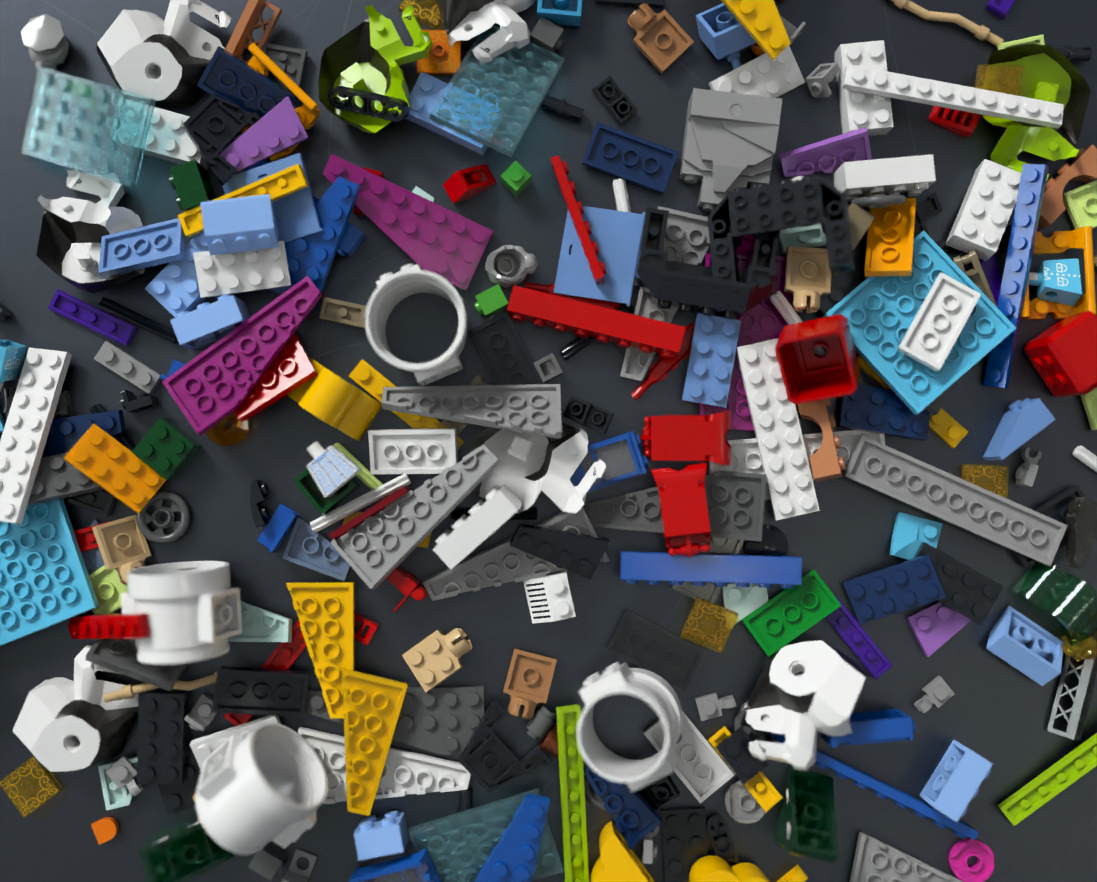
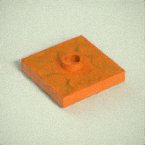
M422 30V32L428 31L433 45L426 58L417 60V74L420 75L422 71L428 75L461 76V40L454 42L452 49L449 45L446 30Z

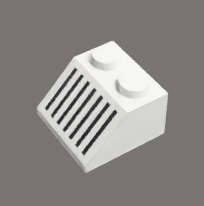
M566 572L553 573L523 581L532 624L576 617Z

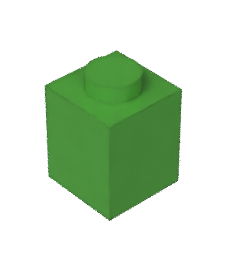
M517 161L500 176L501 183L516 197L532 183V175Z
M499 284L475 296L477 302L474 305L479 315L484 313L486 319L508 307V301Z

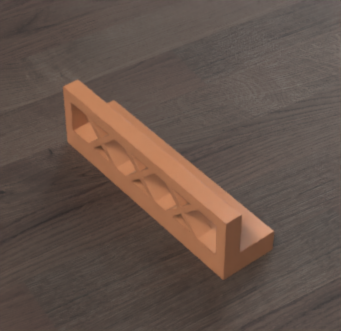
M248 0L225 50L248 64L250 60L244 61L243 58L244 50L252 43L258 45L261 50L264 48L283 10L265 0ZM265 6L274 10L272 18L267 21H263L262 17ZM261 27L263 36L261 40L254 42L252 33L254 29Z

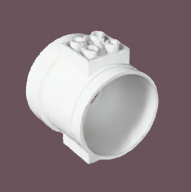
M413 263L401 267V271L395 274L389 272L380 276V280L376 281L378 287L368 302L365 315L367 335L376 352L393 366L405 371L414 372L418 383L422 386L463 370L459 355L466 342L467 315L463 302L455 288L442 277L428 271H423L418 264L413 265ZM433 293L444 297L457 309L459 327L452 346L442 356L427 363L415 364L397 359L390 351L386 340V323L391 311L401 300L410 295Z
M173 562L144 566L127 571L128 592L121 593L122 614L148 613L150 637L124 638L136 639V646L138 647L137 660L139 662L148 664H176L214 658L230 650L228 637L242 633L240 589L231 587L230 564L228 562Z
M616 662L608 666L607 670L602 672L603 674L600 675L599 672H596L582 682L584 686L579 690V693L586 707L578 721L577 741L583 758L595 772L609 780L627 782L631 792L674 771L678 759L672 749L681 732L683 714L676 692L665 679L646 669L629 668L626 662L621 665ZM614 693H628L644 699L657 711L662 720L665 730V746L655 755L641 760H632L616 755L603 745L594 730L593 710L596 701Z
M278 723L261 724L244 739L233 734L204 760L196 791V808L199 818L209 835L218 844L233 853L251 855L260 851L270 841L285 849L290 843L297 841L303 832L314 826L317 807L324 802L328 792L326 771L311 745L294 730Z

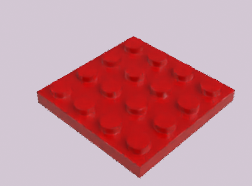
M296 332L239 408L234 411L238 420L242 423L318 375Z

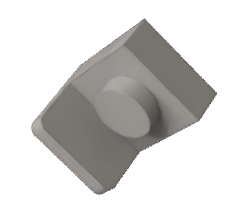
M838 63L819 64L806 78L814 98L829 97L832 94L828 83L840 71Z
M206 693L201 695L192 711L184 718V720L189 722L188 725L197 731L207 729L218 713L212 712V700L214 698Z

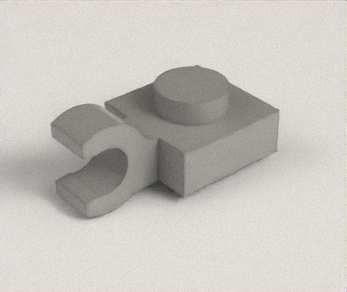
M1023 448L1021 456L1024 459V463L1016 471V485L1022 487L1033 486L1039 468L1037 462L1042 455L1041 451H1035L1034 456L1030 457V448Z
M937 676L921 689L925 695L917 700L914 706L919 712L926 713L931 709L932 705L937 708L942 706L955 693L941 676Z
M715 692L695 698L701 721L723 716L721 709L736 706L733 695L718 699Z
M125 755L105 771L119 789L126 785L134 797L144 789L142 784H137V779L134 777L137 774V768Z
M659 826L642 839L641 861L643 864H652V859L657 856V845L653 844L652 838L658 833Z

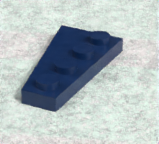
M123 410L53 419L42 457L69 452L93 424H96L112 437L126 432Z
M588 764L584 767L585 776L596 794L602 799L604 808L608 814H611L616 823V828L619 833L623 834L629 849L662 823L663 818L636 790L631 792L627 782L609 780L595 772Z

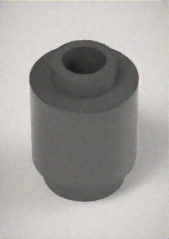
M542 705L527 723V734L535 740L539 738L544 739L555 724L557 715Z

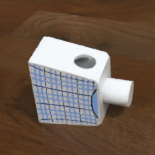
M316 441L307 448V451L314 458L307 465V468L325 497L332 496L362 470L335 446L331 445L324 450Z

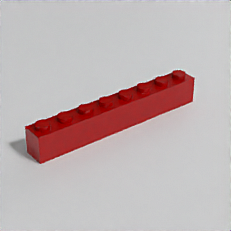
M515 285L513 286L507 307L508 315L511 316L512 320L518 322L527 320L531 321L535 326L545 327L547 325L563 333L568 330L575 332L576 336L582 338L592 336L602 343L612 341L623 348H630L632 346L639 348V351L643 353H660L661 357L667 359L679 358L686 327Z

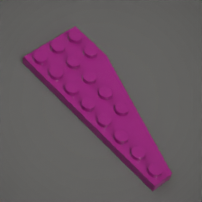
M331 154L322 173L323 176L332 184L340 176L361 185L354 205L424 271L434 273L451 285L466 291L493 231Z
M306 276L162 381L197 434H204L239 408L321 298V292L309 276Z

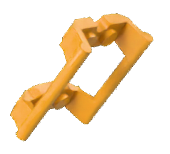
M252 43L248 50L253 54V57L248 62V65L268 77V70H270L303 103L301 107L295 108L304 128L310 129L321 113L317 108L318 105L255 43ZM246 127L242 133H245L249 127ZM297 145L292 146L270 157L269 159L272 162L277 161L279 158L287 157L291 152L294 151Z
M1085 226L1072 231H1054L1050 233L1049 238H1045L1041 232H1037L1033 255L1060 254L1065 250L1082 248L1084 250L1086 294L1082 295L1074 306L1046 301L1038 297L1029 301L1028 282L1021 320H1042L1046 318L1047 313H1051L1055 319H1063L1090 310L1095 315L1097 314L1092 226Z

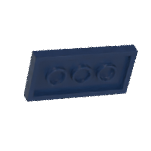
M220 46L217 47L197 84L198 87L209 94H214L237 104L241 109L252 114L255 112L259 114V117L265 116L287 96H289L293 106L298 99L294 94Z
M597 122L582 165L664 194L679 152Z
M857 385L853 394L841 396L838 427L925 441L928 438L930 413L923 409L915 415L893 390Z
M930 553L843 583L859 624L947 597Z

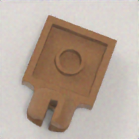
M643 3L639 6V10H634L628 19V24L637 35L632 42L661 74L694 43L665 9L658 14L648 4Z
M514 648L503 693L509 694L511 698L508 707L509 714L518 717L520 706L524 705L522 718L531 719L534 716L536 705L541 702H547L557 659Z

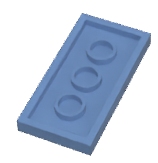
M179 218L102 236L98 273L104 278L184 259L185 233Z
M701 313L696 314L682 401L726 408L741 320L706 316Z

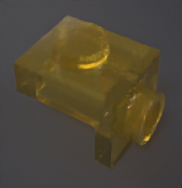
M1066 635L1061 637L1064 642L1061 647L1067 657L1072 656L1078 662L1084 658L1091 659L1097 656V640L1093 636L1075 645L1072 644Z

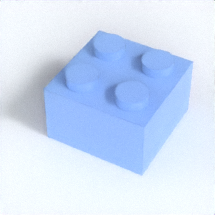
M390 811L381 817H376V815L363 817V820L360 821L354 832L359 861L404 852L409 840L404 812Z

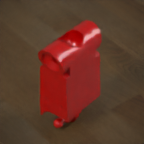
M731 410L711 415L665 414L644 418L645 428L643 429L641 440H643V446L645 447L644 455L646 458L651 457V460L711 461L731 466V446L727 440V434L731 428Z
M707 463L691 464L680 471L669 467L651 469L660 495L666 548L672 547L668 550L670 556L680 554L681 556L693 558V555L711 550V546L708 544L711 542V531L704 486Z

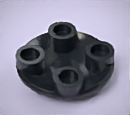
M766 524L763 525L762 542L745 540L744 551L746 555L786 556L788 541L779 528Z

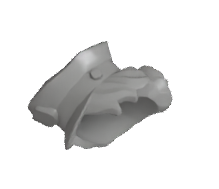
M43 14L31 18L20 32L23 45L29 48L30 58L35 62L37 70L47 76H51L56 72L57 66L64 63L68 55L69 43L65 38L61 21Z
M506 245L490 252L485 263V271H487L491 282L509 288L521 283L527 273L532 274L536 270L538 262L536 257L531 253L528 254L523 247Z

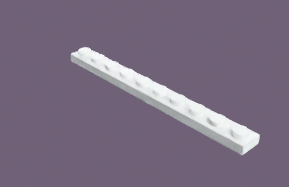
M847 64L844 68L842 89L1057 129L1062 125L1064 104Z

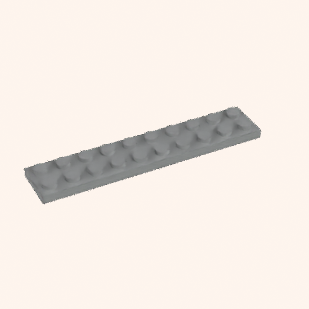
M863 435L859 437L843 474L848 479L1046 566H1051L1068 526Z

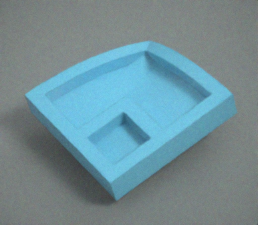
M897 512L890 555L911 560L914 558L922 542L936 548L943 524Z

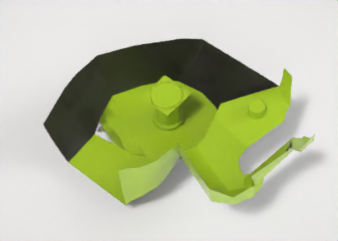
M371 4L365 7L369 15L368 19L324 49L318 80L319 101L334 116L364 132L376 133L390 123L391 120L337 109L330 104L328 93L333 88L345 86L405 100L410 107L407 82L399 66L426 58L433 45L428 31L422 32L413 14L414 8L410 4L402 12V19L414 41L413 46H404L391 19L377 12ZM355 96L356 105L362 107V99L359 96ZM339 97V98H340V101H342V100H344V99H348V97H346V98ZM375 100L374 106L381 112L383 109L382 104ZM398 106L392 108L394 110H397L399 114H401V111L398 110Z
M1026 44L993 51L987 63L988 70L986 73L988 76L995 77H988L987 84L985 85L987 78L984 76L982 86H985L982 88L1000 93L1007 91L1006 94L1010 93L1013 95L1015 91L1013 89L1008 90L1009 87L1006 88V78L999 76V73L1003 77H1007L1011 73L1017 75L1009 77L1010 82L1013 80L1017 81V86L1014 88L1016 96L1064 104L1062 125L1058 129L982 115L991 124L1007 128L991 153V161L1022 173L1023 164H1028L1017 159V155L1022 151L1052 161L1076 157L1079 152L1076 147L1091 94L1087 81L1072 63L1051 45ZM993 66H997V67H998V69H997L996 67H994V68L992 69V71H993V72L995 71V73H992V72H991V68H992ZM1016 67H1020L1018 72H1010V70L1014 71Z

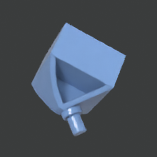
M724 3L697 14L696 21L699 37L717 60L727 59L728 62H731L733 69L742 66L739 57H741L739 52L753 45L756 41Z

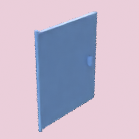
M301 153L233 175L223 186L225 195L296 164L302 166L309 185ZM310 185L272 202L279 231V241L286 243L324 231L320 226Z
M582 206L584 214H581L584 222L588 221L592 234H589L591 242H596L599 254L596 255L598 262L603 261L607 272L604 275V282L596 285L568 211L553 293L627 304V307H630L645 212L637 214Z

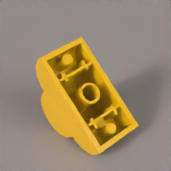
M309 357L318 375L287 394V396L317 418L339 429L353 439L360 441L381 410L382 404Z
M612 821L608 822L599 835L601 856L595 860L591 867V882H655L634 851L628 848L626 840L619 833Z
M714 855L704 856L697 860L689 873V882H770L763 871L754 864L739 863L731 867L723 858Z

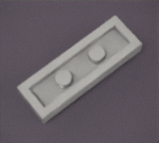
M109 341L104 342L94 358L102 365L151 395L162 379L160 378L161 374Z

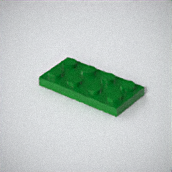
M812 570L801 578V585H795L794 589H785L745 617L742 622L765 654L770 657L842 605L817 572Z

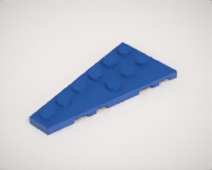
M340 176L335 180L315 205L320 226L324 231L285 243L292 286L272 288L270 290L282 295L306 276H309L318 290L322 292L361 185Z
M533 794L525 796L514 814L510 825L503 832L497 846L495 845L479 871L475 882H532L550 803L549 797Z

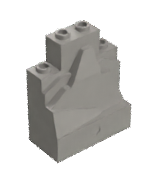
M693 88L688 102L679 179H684L686 183L701 181L698 207H702L704 211L713 212L728 192H734L735 188L749 187V189L756 188L758 184H769L772 160L776 151L782 99Z

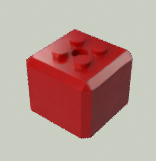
M1090 310L1063 318L1025 344V354L1054 397L1067 398L1084 395L1097 388V316Z
M837 314L783 327L775 346V352L790 402L796 405L854 393L858 385L860 367L847 317ZM816 346H823L827 352L824 355H818L815 353L814 348Z

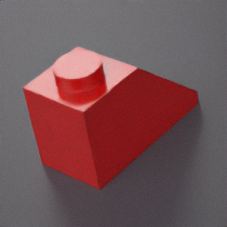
M487 164L456 171L443 184V187L454 204L472 198L497 182Z

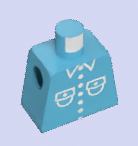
M1079 259L1045 260L1040 264L1036 272H1029L1028 282L1029 285L1036 286L1037 297L1046 301L1074 306L1082 295Z
M8 339L0 340V392L4 381L17 378L28 346Z

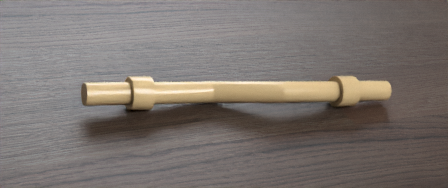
M891 0L898 8H905L925 20L956 23L974 33L975 37L979 40H986L995 46L1004 40L991 33L990 29L986 26H979L959 14L928 11L910 0Z
M217 671L214 672V675L193 681L177 680L172 689L190 691L216 683ZM146 682L134 686L130 684L121 687L120 690L103 694L105 703L122 698L126 700L133 698L136 694L159 687Z

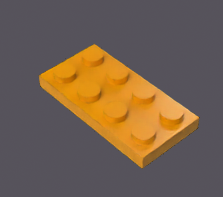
M906 198V203L901 205H888L887 208H870L869 213L875 216L868 228L865 277L912 276L916 198Z
M93 424L63 458L137 514L140 513L166 481L133 454L132 451L96 424Z

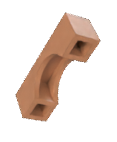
M1093 144L1086 149L1081 147L1076 157H1072L1074 160L1070 164L1065 163L1057 171L1059 175L1055 179L1051 178L1046 182L1038 223L1041 229L1051 225L1066 210L1063 203V190L1068 181H1081L1087 184L1097 178V148Z
M830 398L798 404L802 419L815 422L821 427L823 432V441L820 448L809 457L816 482L843 477L842 470H846L843 457L838 456L837 449L841 448L838 435L834 436L832 429L836 427L834 415H829L828 406H832Z

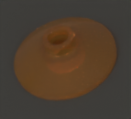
M232 412L209 429L206 434L211 441L218 445L233 446L241 442L246 436L249 429V419L242 423L238 420L235 412ZM227 421L232 422V427L230 429L226 428Z

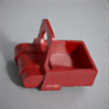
M400 565L386 578L405 595L403 600L392 611L394 613L410 595L419 601L428 595L426 588L419 586L422 581L414 574L405 571Z

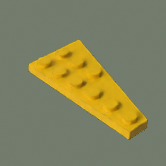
M721 0L771 60L775 59L791 44L774 0Z
M288 582L286 585L288 591H290L304 640L323 691L322 694L330 718H344L342 668L354 670L355 582Z
M342 668L347 811L370 816L408 685L404 682Z

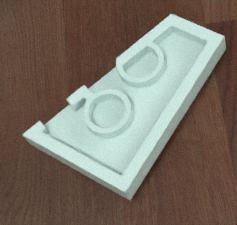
M240 601L242 633L228 637V642H292V619Z

